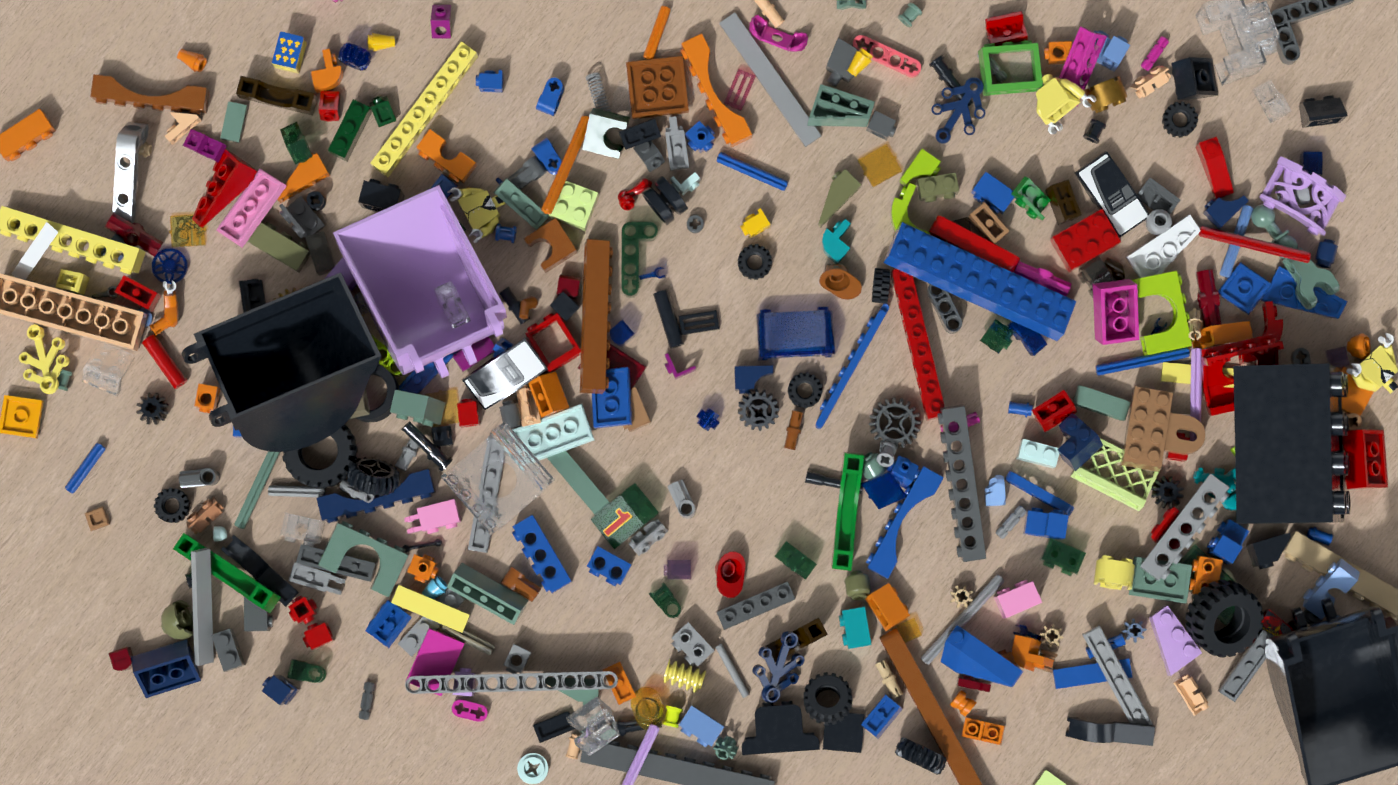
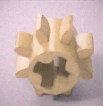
M966 585L963 586V589L955 586L957 591L950 592L954 598L950 603L956 602V608H959L960 604L967 608L966 602L973 601V599L969 598L973 591L967 592ZM964 592L966 600L959 602V597L956 595Z
M1054 624L1051 625V629L1043 626L1045 632L1039 633L1044 639L1041 641V644L1047 642L1048 648L1052 647V643L1059 646L1058 640L1064 638L1059 635L1062 629H1054ZM1051 631L1056 635V638L1052 639V641L1047 637V633H1051Z

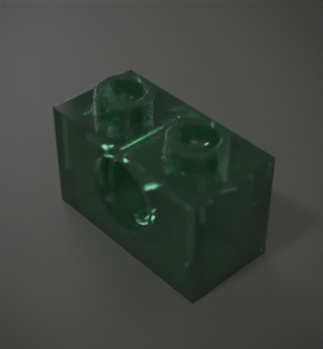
M298 122L280 129L286 148L295 165L306 162L309 158L313 157Z
M787 541L774 557L804 580L807 579L817 565Z

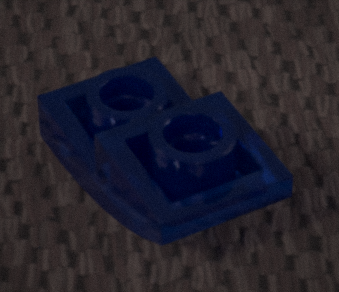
M1013 321L1007 324L1016 340H1021L1030 356H1035L1048 345L1040 333Z

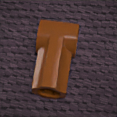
M512 566L501 581L506 587L514 592H518L531 602L534 601L541 591L538 585L525 578V575Z

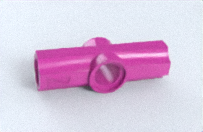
M1020 261L1014 270L1015 274L1066 297L1072 285L1053 276V273L1045 269H1037Z

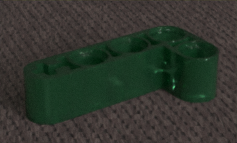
M627 222L622 227L621 288L624 296L627 298H634L639 293V241H654L658 237V228L653 222ZM633 227L636 233L633 236H628L625 234V230ZM652 227L655 233L652 236L645 235L644 231L646 228ZM628 246L635 247L636 252L633 255L625 253V249ZM628 265L635 266L636 270L633 274L625 272V268ZM628 279H632V286L636 288L632 290V293H628V290L625 289L629 286Z

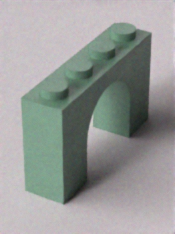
M347 522L336 523L317 565L336 573L345 553L351 547L360 544L371 546L379 556L380 566L370 589L389 597L408 557L405 554L406 549L397 545L392 548L387 545L388 541L377 537V540L369 537L371 533L362 529L357 532L352 529L353 525Z

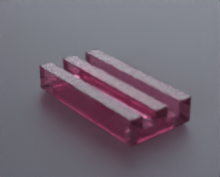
M738 69L724 105L742 111L756 76ZM740 74L744 75L732 103L730 102V98L738 82ZM747 77H749L751 79L748 83L746 91L743 95L740 105H737L736 103L742 92L744 84L747 80Z

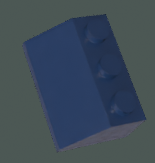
M187 639L131 657L133 674L145 698L201 681L198 667L194 663V654Z

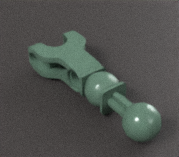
M1263 204L1253 209L1251 213L1253 224L1267 230L1273 238L1271 243L1298 249L1296 239L1288 235L1289 230L1282 233L1274 222V209H1270ZM1280 257L1284 259L1282 261L1296 282L1295 295L1306 309L1310 310L1317 304V298L1313 291L1314 287L1322 288L1328 295H1334L1339 292L1340 285L1334 275L1327 269L1316 267L1311 259L1309 263Z

